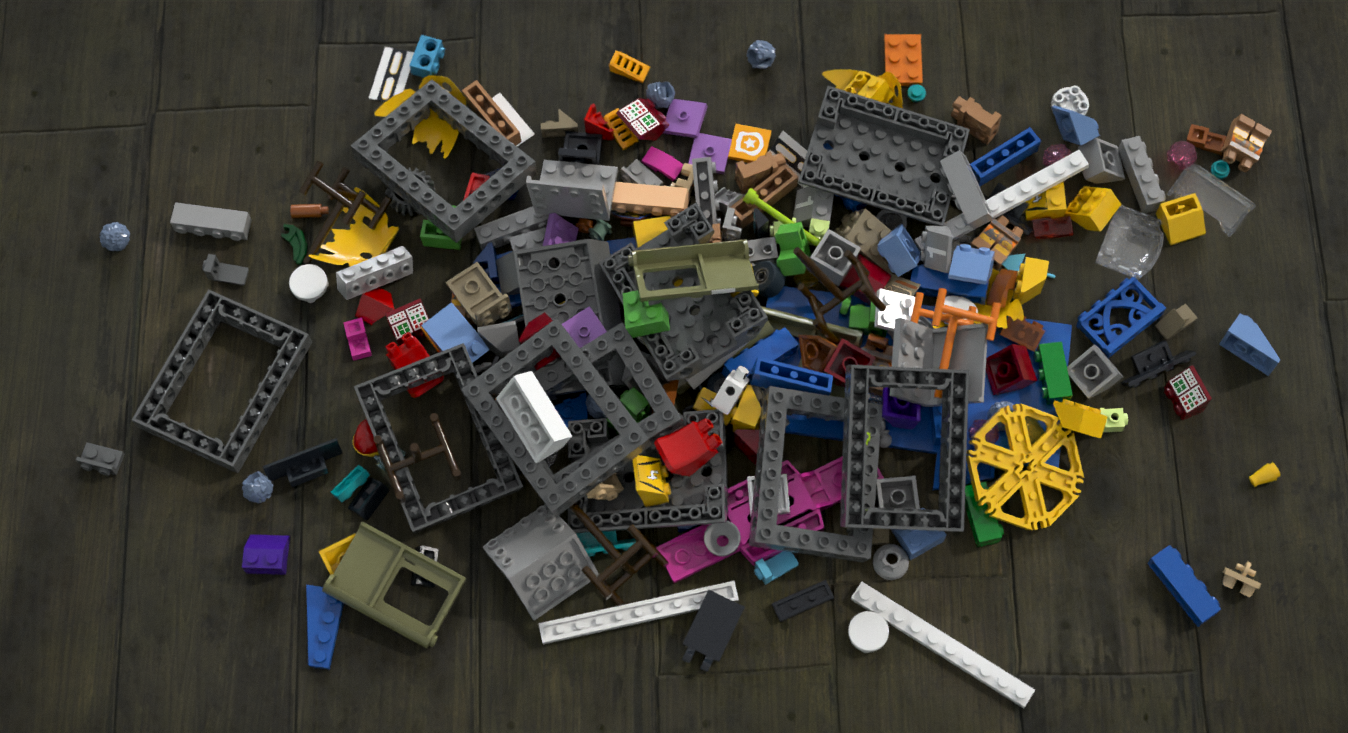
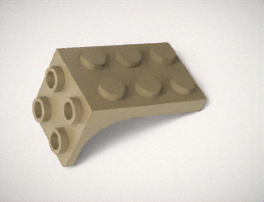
M867 209L845 214L841 219L842 224L833 232L861 248L859 253L884 271L892 273L888 267V261L879 254L877 246L880 240L889 234L891 230Z
M478 262L446 282L448 288L477 327L493 325L496 320L505 318L512 311L509 296L500 293Z

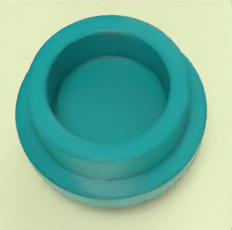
M915 84L909 87L907 95L911 101L920 102L925 98L926 90L923 86Z
M1216 161L1212 164L1210 171L1215 178L1223 179L1228 176L1230 168L1225 161Z

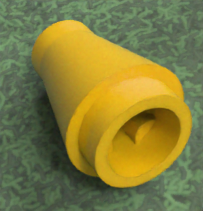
M1272 462L1270 464L1266 463L1257 472L1249 476V480L1256 487L1276 481L1281 475L1277 466Z

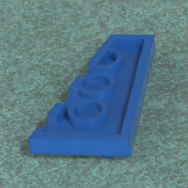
M306 585L308 665L314 668L330 670L344 603L322 592L323 587Z

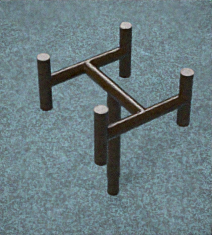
M317 160L299 192L306 195L311 185L315 184L327 193L326 197L328 199H336L338 202L311 245L303 262L306 264L311 263L313 258L308 255H315L344 207L349 209L342 220L346 225H349L360 205L373 212L375 215L368 227L374 230L392 199L385 196L379 207L365 198L366 193L363 191L357 193L343 183L350 172L346 167H343L335 183L330 187L317 177L324 165Z
M799 247L793 250V253L835 297L823 305L804 284H800L797 288L808 299L816 319H814L813 325L830 342L837 345L839 339L829 330L823 315L859 289L881 312L886 309V305L876 296L867 277L870 272L850 250L845 251L844 256L854 266L860 280L843 292Z
M436 413L430 415V420L440 442L439 446L420 452L419 446L413 443L410 446L412 456L392 464L382 438L377 435L373 439L399 503H404L406 498L395 471L444 452L454 480L458 481L461 479V472Z
M576 503L569 507L614 559V562L598 576L595 575L588 565L581 571L604 598H610L616 606H621L624 602L615 591L648 561L655 558L663 568L669 564L645 535H642L633 524L627 530L636 539V542L621 555ZM643 547L647 553L632 566L628 564L627 560ZM618 568H622L625 572L609 585L605 580Z

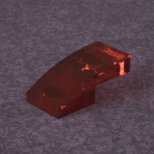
M1051 216L1032 220L1035 238H1059L1074 235L1070 216L1051 219Z

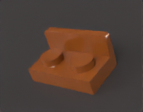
M1009 316L1007 319L1008 328L1002 329L1000 335L1022 346H1026V348L1034 352L1046 332L1043 329L1044 326L1036 321H1033V323L1026 321V316H1024L1022 321L1018 318L1013 321Z

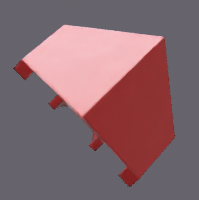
M593 103L590 105L584 119L586 133L602 134L604 140H614V130L606 127L605 124L608 122L603 119L600 112L596 113V106Z
M380 287L363 293L355 315L356 318H362L364 322L373 325L374 322L384 317L386 313L395 310L391 293Z

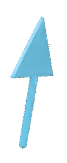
M1025 254L1010 255L1002 266L1007 270L1019 271L1020 263L1023 262ZM1047 273V277L1053 279L1056 277L1053 274Z

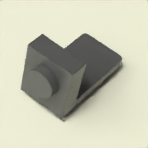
M208 254L207 260H204L202 266L208 280L241 286L245 285L249 273L247 267L220 263L216 255Z

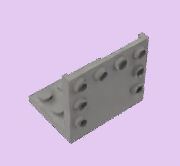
M544 160L540 181L532 180L531 176H527L526 185L535 213H556L559 216L609 221L618 168Z
M895 318L892 367L939 369L948 327L932 329L903 318ZM985 323L957 326L948 369L969 370L968 404L984 402L987 354L986 335L988 330V324ZM890 388V396L924 407L942 406V399L934 397L935 390Z
M546 504L538 507L536 511L522 518L517 524L506 529L502 534L491 539L482 547L509 580L533 620H536L591 582L581 571L585 566L588 565L596 576L599 575L576 533L559 515L556 517Z

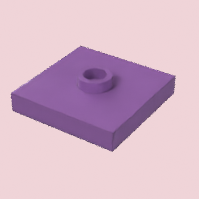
M674 99L669 106L666 116L669 126L663 133L698 138L707 110V104Z
M699 133L698 138L694 139L688 164H692V159L711 157L712 162L716 163V173L724 174L732 139Z
M590 306L562 324L579 348L607 332Z

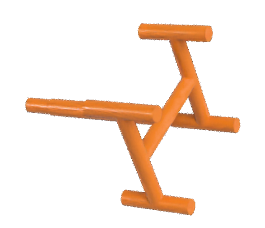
M939 288L935 310L930 311L921 308L924 293L916 292L910 321L918 324L919 316L933 319L932 326L935 327L940 326V321L948 323L939 369H948L957 326L974 324V321L989 324L986 340L994 341L1001 307L1000 303L993 302L991 316L976 313L977 307L969 306L967 311L944 305L947 289ZM935 390L934 397L942 399L943 390Z

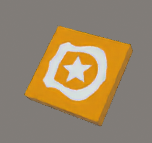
M735 124L728 159L747 163L756 161L758 157L767 153L772 130Z

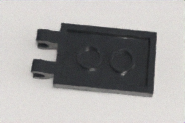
M708 590L683 642V645L688 648L682 660L690 663L694 652L697 651L706 656L700 669L708 672L713 659L718 662L720 661L745 607Z

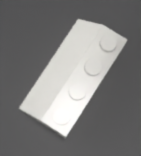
M532 371L513 376L497 396L498 403L535 463H539L561 449L572 437Z

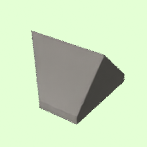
M725 187L715 193V199H719L720 211L725 216L727 208L745 196L744 194L732 192L730 189L726 190Z

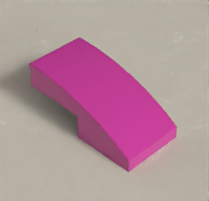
M652 146L641 160L642 163L653 171L661 172L672 181L676 179L684 165L672 156Z
M358 318L343 322L353 361L372 356L363 319Z

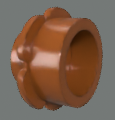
M580 218L578 223H576V227H579V232L589 233V228H593V221Z

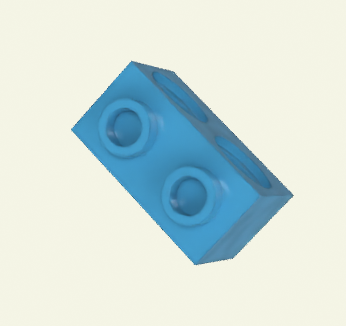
M421 35L409 65L411 74L420 77L434 75V73L437 74L439 60L445 54L442 40Z

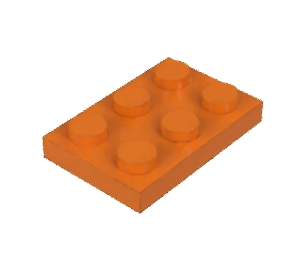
M885 34V72H891L899 80L901 86H912L915 84L922 86L921 34Z

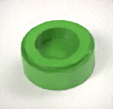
M850 296L842 301L839 310L840 314L847 315L851 303Z

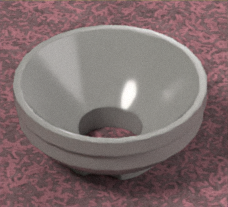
M726 521V523L710 524L704 534V542L707 549L716 556L731 555L740 544V532L729 521ZM720 536L728 538L729 542L726 546L722 547L717 544V539Z
M895 544L883 545L875 552L873 557L874 570L880 577L887 580L901 578L909 566V558L906 551ZM888 554L896 555L898 558L897 563L889 564L886 561V556Z

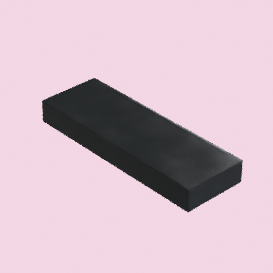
M824 580L778 600L771 605L781 623L833 600L834 595L827 581Z

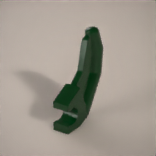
M284 224V230H289L290 232L288 234L282 233L281 237L293 247V260L297 265H301L307 255L308 246L304 234L299 228Z

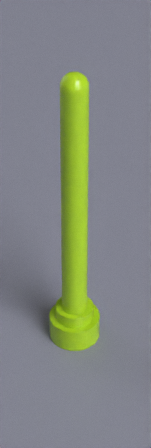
M752 188L749 189L743 198V201L748 205L749 203L757 205L783 224L795 223L758 198L759 195ZM804 229L807 241L817 247L821 240Z

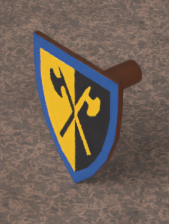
M611 212L612 216L622 218L621 226L632 227L633 221H640L653 216L650 213Z

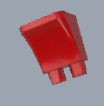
M410 332L402 335L401 339L404 343L399 347L395 342L386 345L388 353L386 356L393 370L429 357V354L419 340ZM444 376L406 391L412 398L419 397L444 380Z
M705 418L698 423L693 421L683 428L654 441V445L670 472L690 477L718 453L717 448L722 444V440L717 434L708 435L707 432L713 429L711 420Z

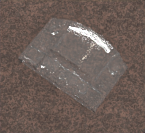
M1121 205L1111 219L1095 264L1136 279L1142 278L1155 265L1162 250L1164 233L1161 232L1159 226L1162 224L1161 220Z

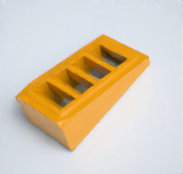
M615 51L609 64V69L611 72L643 83L650 70V66L622 52ZM642 69L640 75H637L638 70Z
M617 108L606 114L603 119L608 122L605 124L606 127L614 130L615 140L622 150H625L637 143L638 139L616 114L619 110ZM630 135L631 138L625 140L624 142L622 141V139Z

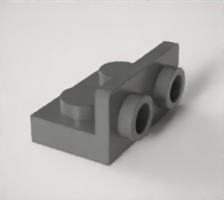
M87 442L81 458L77 457L75 461L83 470H98V473L105 476L110 474L117 475L125 454L122 451Z

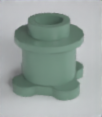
M596 219L597 223L588 230L590 233L589 237L593 240L604 241L606 234L611 235L612 227L605 221Z

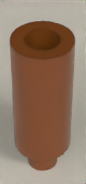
M322 204L291 205V218L322 217V214H329V207H322Z

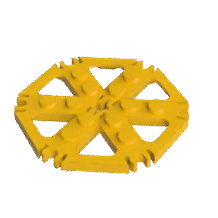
M1015 404L1013 405V412L1010 411L1009 406L1002 407L971 437L975 439L969 441V444L974 446V451H966L968 454L966 461L975 500L979 501V506L987 503L988 508L985 510V513L992 512L989 517L1029 531L1038 529L1037 522L1040 523L1041 528H1046L1079 497L1075 494L1081 493V490L1075 487L1076 483L1081 484L1084 482L1080 479L1084 478L1074 433H1071L1072 430L1070 429L1062 430L1061 422H1058L1059 417L1027 405ZM1026 416L1042 421L1047 426L1045 433L1032 446L1026 426ZM998 422L1003 423L1005 426L1010 450L985 441V435ZM1061 445L1067 449L1070 462L1069 471L1045 463ZM980 462L1005 471L987 490L983 489L980 484L977 465ZM1030 462L1027 466L1028 470L1021 472L1024 467L1023 464ZM1040 484L1059 490L1063 494L1062 500L1050 512L1046 511ZM1018 489L1020 490L1025 512L1023 518L1014 517L1001 510V506Z

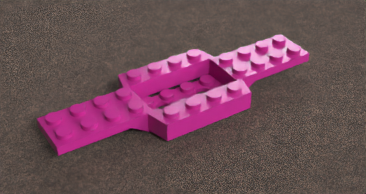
M842 457L816 470L802 474L788 460L782 462L781 474H787L788 494L794 499V504L790 506V514L777 515L776 525H780L811 510L813 512L784 526L824 532L821 511L841 502ZM878 468L877 479H884ZM747 480L728 488V514L726 521L732 522L738 528L741 538L737 550L731 555L741 552L755 566L756 561L760 559L765 561L782 551L749 546V543H747L750 537L751 523L747 519L750 515L748 484ZM703 524L656 547L669 562L665 568L673 583L681 581L731 556H716L707 549L704 542V534L710 524ZM720 536L717 539V544L722 547L726 546L729 542L726 536Z

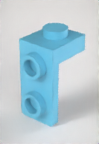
M782 551L765 562L763 559L756 561L754 572L759 580L762 579L766 585L794 569L799 563L792 552Z

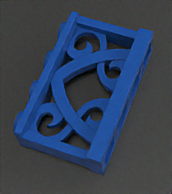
M1135 276L1131 279H1124L1117 290L1112 289L1109 291L1102 302L1098 300L1091 307L1092 310L1088 313L1084 311L1077 318L1076 327L1094 345L1099 347L1108 359L1160 318L1166 310V307L1159 303ZM1128 290H1135L1139 295L1138 301L1133 302L1134 294L1131 297H1127L1125 293ZM1143 299L1152 308V310L1141 304ZM1112 308L1131 309L1128 316L1130 328L1122 324L1110 325V311ZM1134 311H1138L1136 315L1140 316L1139 320L1133 318ZM1096 319L1098 324L1093 326L1103 327V329L1099 331L1092 330L1089 327V321ZM1120 329L1122 334L1117 335L1115 333L1116 330H1114L1113 332H1111V330ZM1104 334L1109 345H1106L1098 335Z

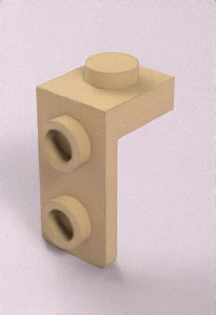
M614 473L586 495L592 499L611 501L618 497V493L623 490V487L616 473Z

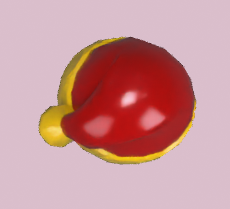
M365 419L357 427L353 437V446L359 454L375 457L379 455V452L374 443V436L369 423Z

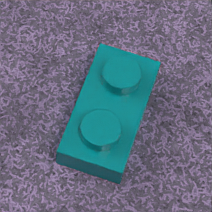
M358 465L331 491V494L341 502L347 500L358 486L366 482L370 474L366 469Z

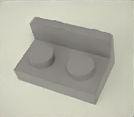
M637 159L627 168L624 166L621 168V179L625 183L663 186V181Z
M727 208L722 227V242L740 240L742 229L736 227L737 216H734L735 209Z

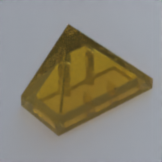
M1026 416L1025 421L1032 446L1045 431L1038 420Z

